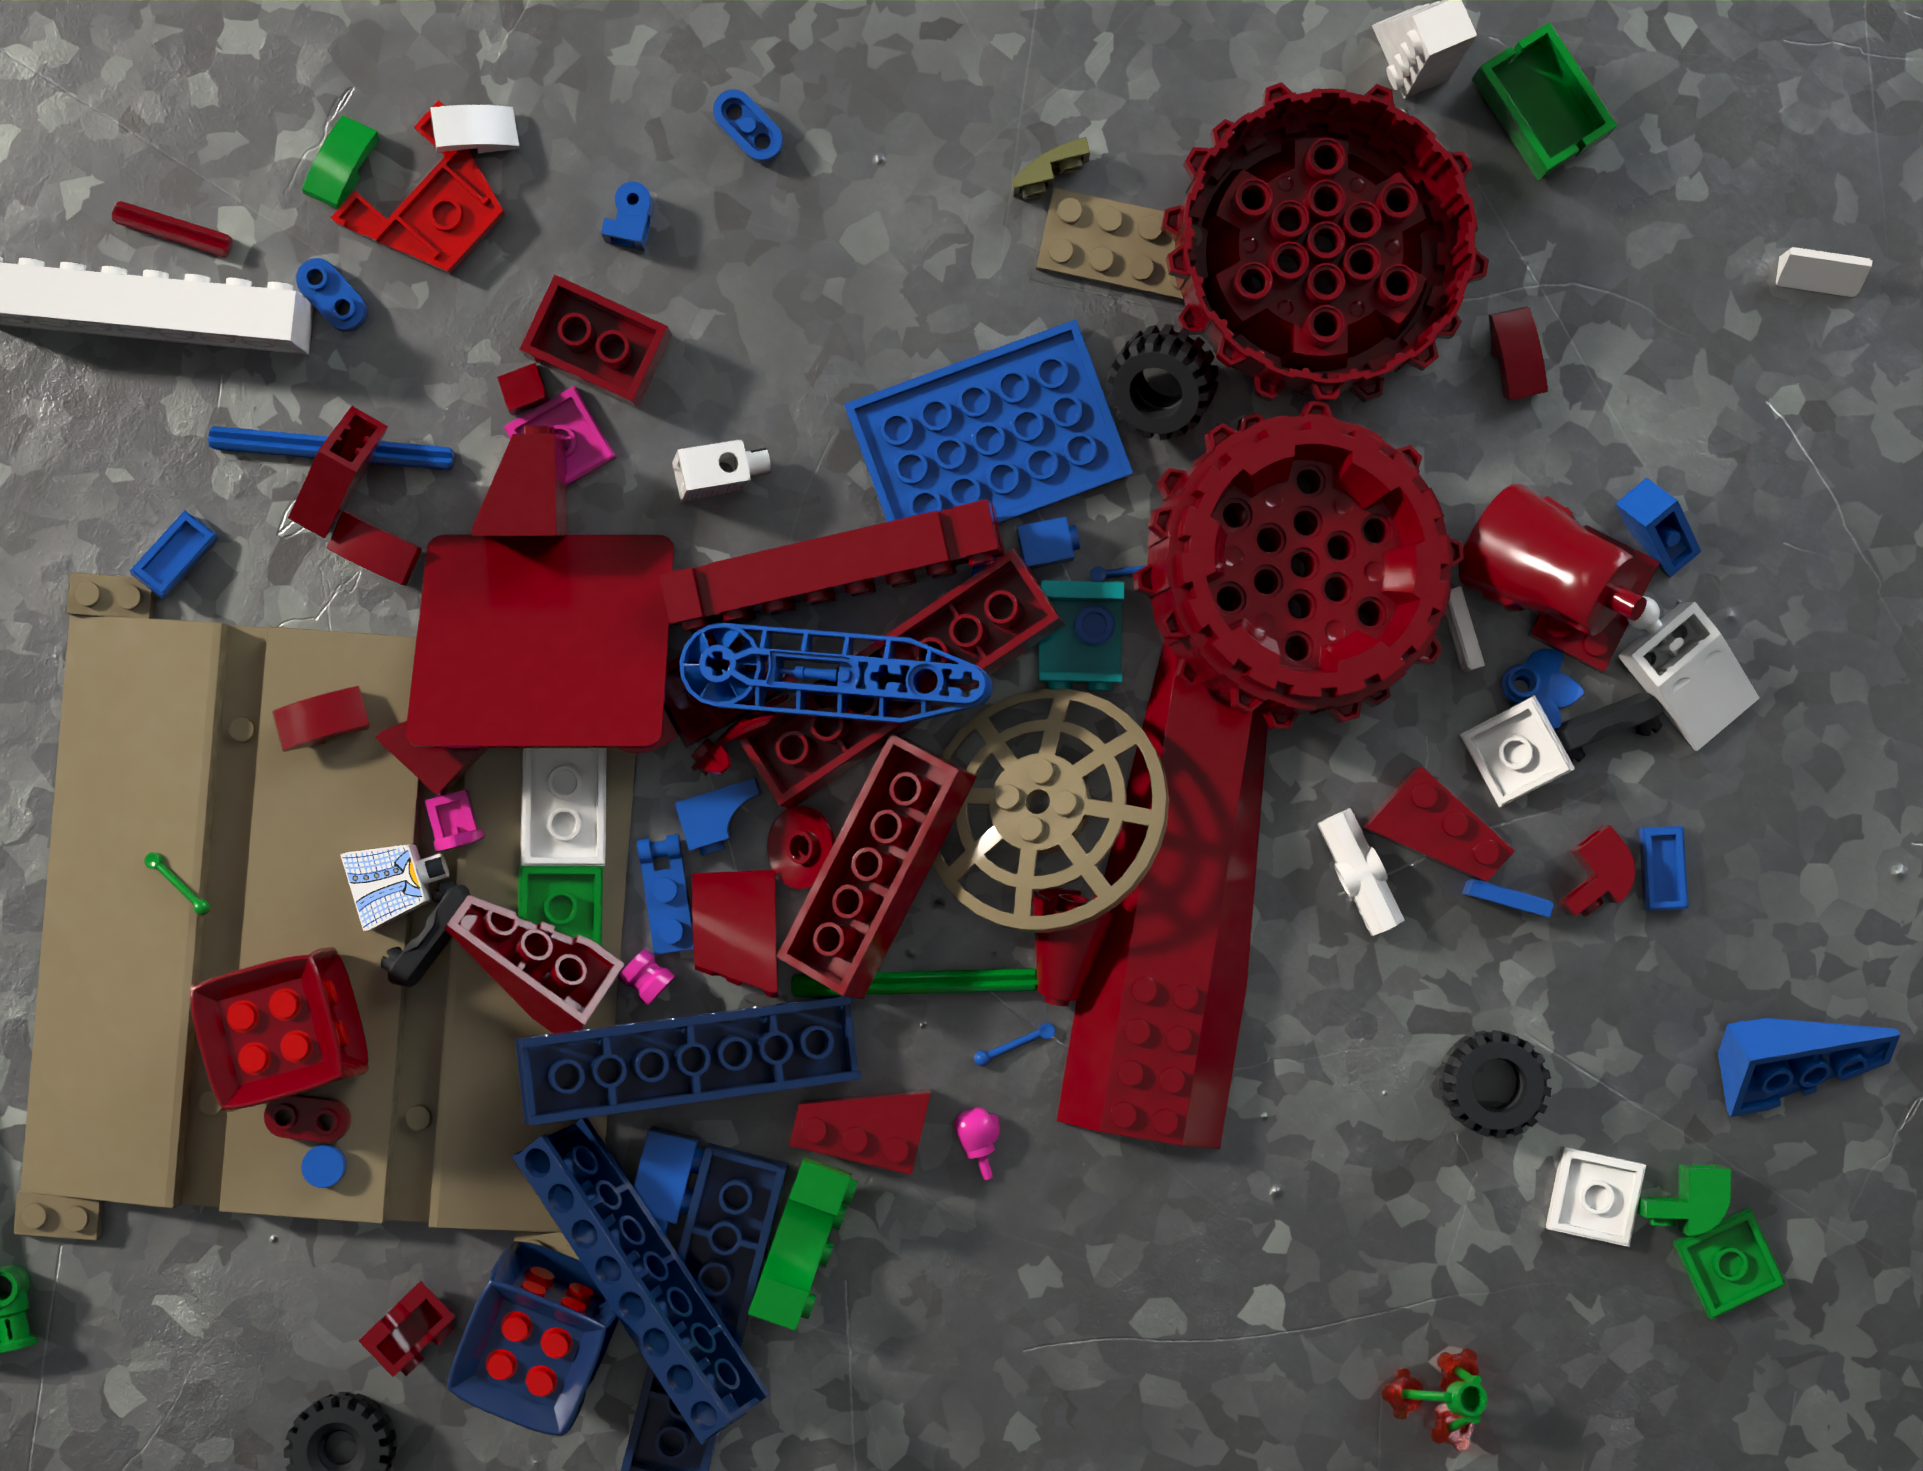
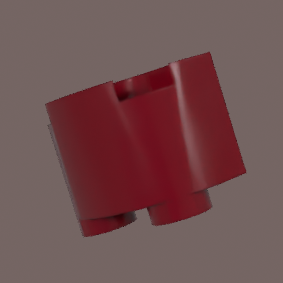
M420 1281L358 1341L392 1377L399 1371L407 1376L425 1359L419 1352L432 1341L438 1346L456 1329L450 1323L455 1316Z

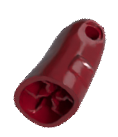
M1512 484L1503 489L1494 498L1470 533L1463 548L1464 560L1459 562L1458 565L1459 578L1462 585L1483 595L1485 600L1504 607L1509 612L1526 609L1544 615L1592 636L1603 631L1617 613L1632 621H1636L1643 614L1647 604L1646 598L1631 591L1637 580L1640 564L1633 556L1614 544L1588 532L1576 521L1568 507L1562 506L1549 496L1542 497L1523 484Z

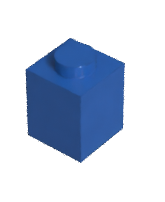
M1067 517L1017 526L1022 559L1030 570L1071 562L1074 560L1073 551L1080 550L1076 525L1068 526Z

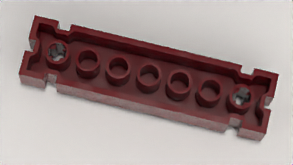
M988 499L955 506L952 509L937 510L720 560L700 567H690L668 572L659 576L669 623L676 626L680 625V627H683V631H691L694 634L707 625L715 624V622L721 619L724 622L741 624L756 620V612L764 611V613H771V615H780L796 611L795 604L805 602V604L811 603L812 606L833 603L836 601L835 594L846 592V594H851L852 597L869 595L876 592L875 585L883 583L892 585V588L917 583L915 576L928 574L933 579L957 574L956 567L968 563L969 566H973V570L983 569L996 561L997 557L1003 556L1005 549L996 508Z

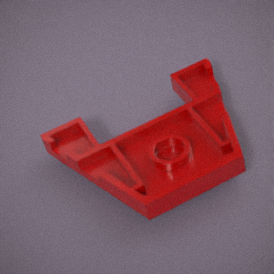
M438 100L432 107L444 105ZM429 110L414 128L436 148L431 110ZM464 149L440 152L444 155V158L389 218H385L356 191L330 218L338 226L451 274L502 219L505 212L470 150Z

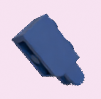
M652 1126L647 1132L634 1189L666 1236L670 1223L677 1224L681 1214L688 1215L694 1190L688 1189L691 1174L699 1173L704 1150L698 1148L699 1137Z

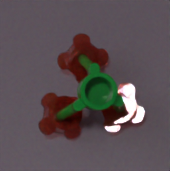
M1470 1348L1463 1349L1461 1353L1449 1354L1448 1352H1443L1438 1356L1437 1365L1441 1368L1442 1373L1439 1385L1444 1392L1424 1391L1421 1382L1416 1378L1410 1377V1372L1406 1368L1397 1369L1394 1379L1385 1384L1381 1391L1383 1400L1388 1401L1392 1406L1393 1415L1397 1419H1406L1409 1411L1413 1412L1419 1409L1423 1400L1446 1402L1435 1408L1437 1420L1435 1427L1430 1431V1435L1435 1443L1441 1444L1445 1442L1451 1444L1458 1451H1464L1470 1446L1469 1437L1473 1432L1474 1424L1480 1422L1479 1415L1485 1410L1487 1405V1394L1480 1385L1482 1379L1479 1376V1369L1475 1363L1477 1361V1354Z

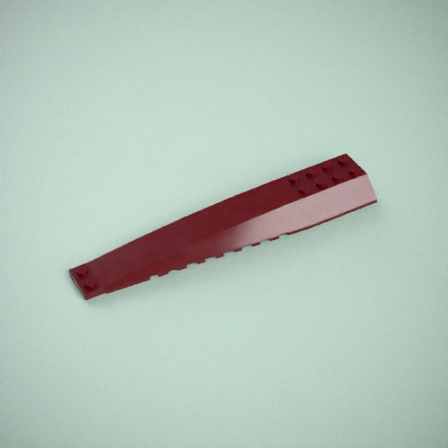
M1225 508L1223 511L1224 521L1228 526L1236 528L1238 525L1237 514L1233 510ZM1258 533V546L1263 551L1270 552L1272 548L1270 538L1264 533ZM1256 574L1254 577L1255 588L1260 593L1266 594L1269 588L1268 581L1261 574ZM1219 591L1217 594L1218 605L1223 610L1230 611L1232 608L1230 595L1225 591ZM1163 641L1142 730L1147 734L1158 752L1166 774L1169 794L1168 823L1161 848L1149 872L1136 889L1115 907L1114 917L1079 999L1076 1000L1056 1121L1103 1133L1180 1146L1220 1149L1247 988L1268 725L1261 711L1254 710L1251 713L1244 714L1232 708L1231 703L1216 696V693L1207 688L1203 683L1185 688L1174 677L1179 659L1169 645H1166ZM1137 746L1126 788V805L1152 809L1153 795L1150 773L1144 756ZM1123 822L1121 831L1111 848L1104 874L1105 879L1111 886L1123 876L1135 860L1145 840L1148 826Z

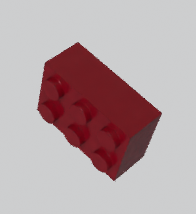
M554 274L519 350L526 358L638 409L669 344L672 333L668 326Z

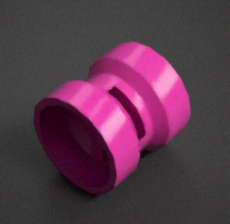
M644 948L617 978L625 986L635 988L638 991V998L645 1005L649 1006L672 982L676 975L667 967L661 968L655 962V956L647 948Z

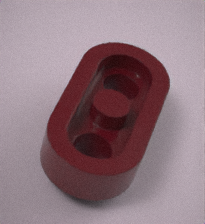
M293 1095L269 1102L264 1111V1123L267 1129L277 1137L327 1143L342 1138L348 1132L351 1125V1114L347 1106L336 1099ZM281 1109H286L290 1112L291 1121L289 1124L280 1122L278 1114ZM323 1114H329L333 1118V1126L330 1129L322 1127L320 1123V1118Z

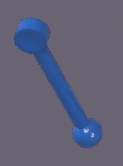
M1097 566L1091 570L1090 577L1093 582H1103L1106 578L1133 575L1145 566L1109 570Z
M1044 1022L1039 1026L1038 1030L988 1052L984 1050L976 1052L974 1062L976 1065L984 1067L989 1064L990 1059L1041 1037L1050 1039L1055 1034V1027L1051 1023Z

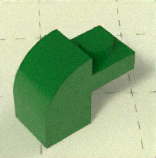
M1679 1164V1197H1640L1637 1214L1650 1218V1225L1675 1226V1219H1678V1231L1687 1236L1706 1233L1722 1221L1729 1208L1731 1169L1721 1165Z

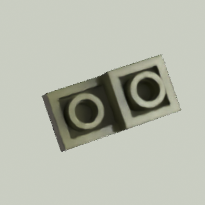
M1087 137L1060 145L1044 153L1023 168L1012 179L1011 190L1013 197L1023 195V199L1041 197L1047 194L1048 188L1053 187L1054 176L1052 171L1059 169L1060 174H1068L1081 170L1083 163L1089 162L1090 157Z

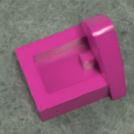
M465 789L425 800L435 837L433 842L435 851L461 848L485 838L483 829L478 828L468 790Z

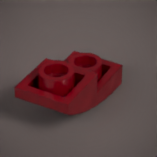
M1526 306L1489 314L1492 352L1500 360L1503 397L1508 400H1515L1548 392L1541 344L1530 307Z
M342 511L326 549L371 572L406 586L423 548L393 532L382 530L353 513Z
M359 686L311 697L278 708L272 712L283 752L323 744L326 738L367 730L370 725Z

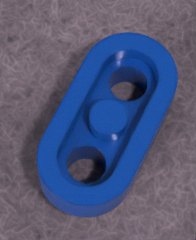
M731 89L724 91L716 98L713 105V114L717 125L752 161L769 163L780 155L783 149V137L779 127L745 92ZM739 108L742 110V115L739 119L732 120L727 116L729 110ZM759 138H768L771 141L770 145L766 149L757 148L755 143Z
M313 258L305 261L299 267L296 275V283L299 290L334 328L343 332H352L359 329L365 323L368 314L366 302L331 263L321 258ZM315 272L323 274V280L318 285H312L310 282V278ZM343 302L350 303V311L346 315H339L337 311L338 306Z

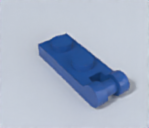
M679 834L668 835L666 840L651 842L650 838L637 840L654 955L694 949L693 921ZM668 856L671 868L656 871L654 858Z

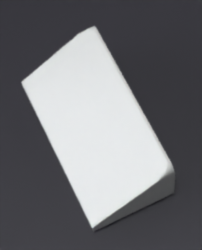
M1792 247L1779 256L1776 285L1855 297L1865 282L1873 260Z

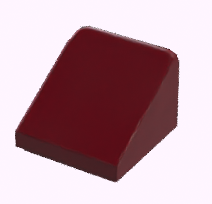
M536 362L497 377L508 412L512 416L540 406L550 400Z

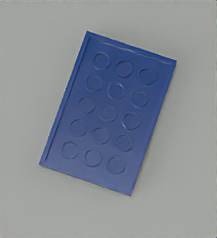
M1076 319L844 404L887 522L937 510L952 509L955 506L988 499L995 506L998 522L1001 524L1133 475L1131 465Z

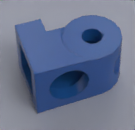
M627 182L622 184L615 194V204L618 209L616 220L604 218L601 235L605 243L645 251L654 204L648 189L643 184Z

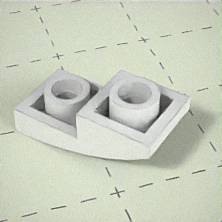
M499 105L430 107L437 152L477 148L478 153L519 149L513 107Z

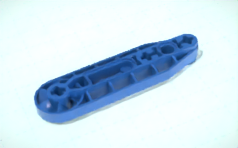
M720 623L707 625L695 632L684 645L679 661L681 679L687 691L700 702L720 709L910 724L979 708L989 700L993 690L990 676L979 666L905 637ZM747 631L762 632L760 645ZM772 633L803 636L801 651L771 649ZM713 634L718 645L709 646L706 636ZM742 634L747 639L739 652L730 649L729 647ZM813 637L845 639L842 655L812 652ZM854 640L886 642L884 658L853 656ZM895 643L911 644L927 650L926 660L894 659ZM936 655L958 664L936 662ZM723 659L730 662L728 670L722 669V674L716 670V665L718 661L724 663ZM765 659H769V669L766 680H763L766 672ZM784 660L838 664L839 671L838 669L806 668L805 666H796L795 669L784 668ZM746 665L757 666L756 672L746 671ZM889 672L897 678L906 679V686L901 683L889 682L885 688V686L879 683V678L887 676ZM927 673H935L938 678L937 687L930 693H921L919 689L920 679ZM783 674L795 675V678L823 679L834 682L838 681L837 686L789 683L782 682ZM972 677L974 681L979 683L978 689L971 690L970 696H968V693L962 689L951 687L950 679L955 683L968 684ZM767 690L796 693V709L765 707ZM755 694V706L742 705ZM808 694L838 696L837 713L805 710ZM849 697L879 700V716L847 714ZM890 701L921 703V714L904 718L887 717ZM931 704L952 706L939 710L930 711Z

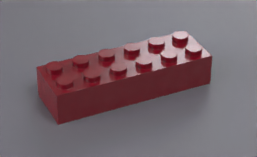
M890 733L776 957L842 996L864 999L977 776L907 738Z

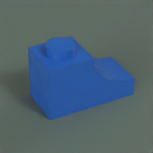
M756 778L675 802L689 851L699 849L701 856L725 849L723 841L732 839L730 828L737 812L747 802L762 795Z

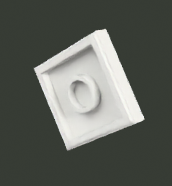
M1535 695L1460 734L1499 808L1575 769Z
M1562 1146L1545 1228L1630 1247L1646 1165Z

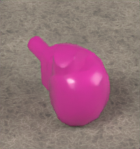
M982 1107L962 1111L955 1117L953 1122L959 1141L968 1159L977 1158L983 1180L991 1179L993 1175L987 1155L995 1151L994 1142L1000 1135L998 1117L996 1114H989Z

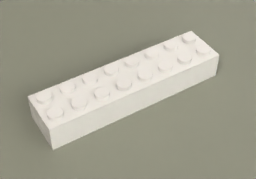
M0 257V325L309 355L314 306L302 296V293L293 291V285L287 283L268 282L267 288L252 287L251 281L239 278H227L226 284L210 283V277L198 274H185L184 280L169 279L168 273L156 270H144L143 276L127 275V269L114 266H102L101 272L86 271L85 265L72 262H60V268L44 267L45 262L37 259L19 258L18 264L3 263V258Z

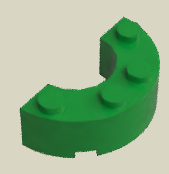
M803 1157L748 1311L749 1315L796 1331L800 1317L809 1319L817 1296L809 1292L818 1265L826 1268L834 1246L833 1243L827 1242L831 1228L840 1229L848 1207L842 1203L850 1205L858 1183L857 1180L851 1179L852 1173Z

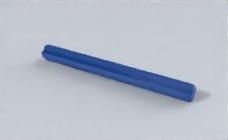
M213 426L209 430L208 445L215 450L315 458L318 450L329 436ZM381 441L369 463L449 471L452 470L454 465V450L450 447Z

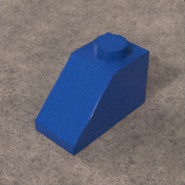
M1645 478L1615 503L1628 531L1651 558L1660 562L1658 566L1668 577L1671 578L1701 552L1678 500L1650 479Z

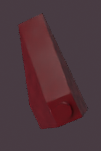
M470 895L464 899L444 927L533 1020L551 1033L580 1030L586 1024L624 966L623 962L589 938L577 935L575 938L555 931V926L545 922H541L539 925L517 917L516 912Z

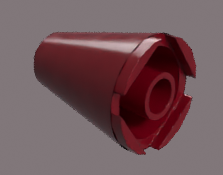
M1052 888L1039 890V893L1034 891L1032 900L1033 916H1046L1067 912L1085 905L1091 900L1080 896L1081 891L1074 889ZM1115 908L1093 921L1072 929L1050 933L1034 932L1037 989L1039 994L1045 996L1044 1001L1046 1003L1056 1006H1068L1070 1001L1079 999L1114 917Z

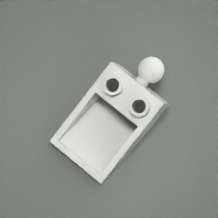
M1642 596L1647 600L1643 614L1636 621L1628 618L1627 620L1634 628L1645 629L1646 632L1620 653L1618 657L1646 692L1650 693L1662 705L1664 714L1691 747L1698 751L1759 699V696L1722 634L1696 602L1679 603L1659 620L1660 609L1658 604L1653 599ZM1680 626L1683 631L1682 637L1673 638L1671 632ZM1648 652L1652 658L1650 664L1644 658V655Z

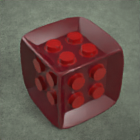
M333 947L320 948L309 955L286 957L247 967L204 982L195 983L190 987L192 1017L204 1065L214 1095L224 1112H233L242 1108L307 1092L344 1078H354L363 1075L369 1070L366 1038L352 985L344 963L337 949Z

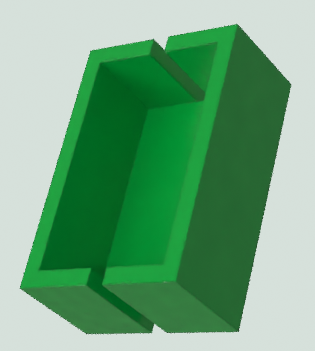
M1550 22L1518 41L1514 49L1511 46L1482 64L1472 77V81L1538 181L1567 164L1574 156L1581 155L1606 139L1618 126Z

